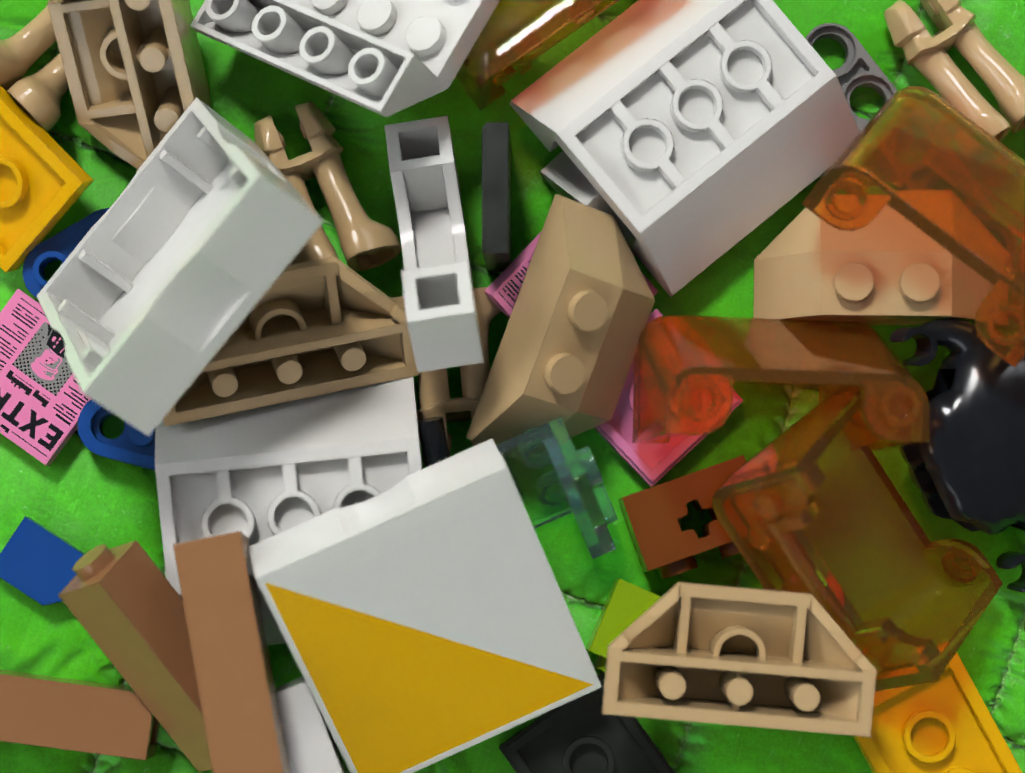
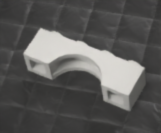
M448 116L384 125L389 170L403 254L404 270L401 271L406 320L417 371L419 373L484 363L458 171Z

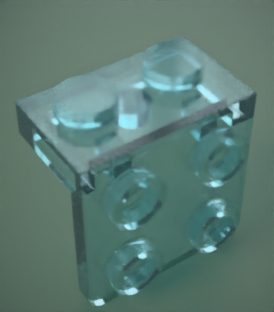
M561 417L537 428H531L523 434L496 445L510 471L534 529L573 513L592 559L616 550L607 525L617 521V515L604 485L592 489V487L603 483L599 469L588 446L576 451Z

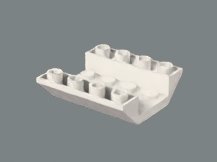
M205 0L190 26L198 33L377 114L389 117L450 87L500 0Z
M638 0L510 101L512 108L549 152L558 145L562 148L637 238L631 247L632 252L670 297L674 296L863 141L836 74L773 0Z
M414 377L166 427L162 419L155 428V473L166 579L178 595L182 598L173 544L241 531L248 537L249 545L252 546L334 508L346 507L372 499L398 484L406 476L422 470ZM257 584L267 645L284 644L286 641Z

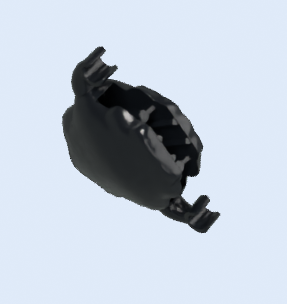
M955 318L936 319L920 327L896 329L890 336L891 342H903L913 337L917 344L915 354L911 358L903 360L901 365L924 366L929 364L937 354L938 345L944 346L950 351V354L942 361L933 389L922 393L912 401L906 432L899 443L902 458L908 464L911 480L921 492L923 502L929 512L941 518L953 519L959 525L972 532L981 530L989 535H994L1004 531L1009 526L1025 531V338L1012 347L986 337L977 326L965 320ZM1013 551L1002 553L996 561L998 568L1012 569L1019 564L1022 567L1020 578L1015 582L1009 583L1007 589L1025 592V553Z

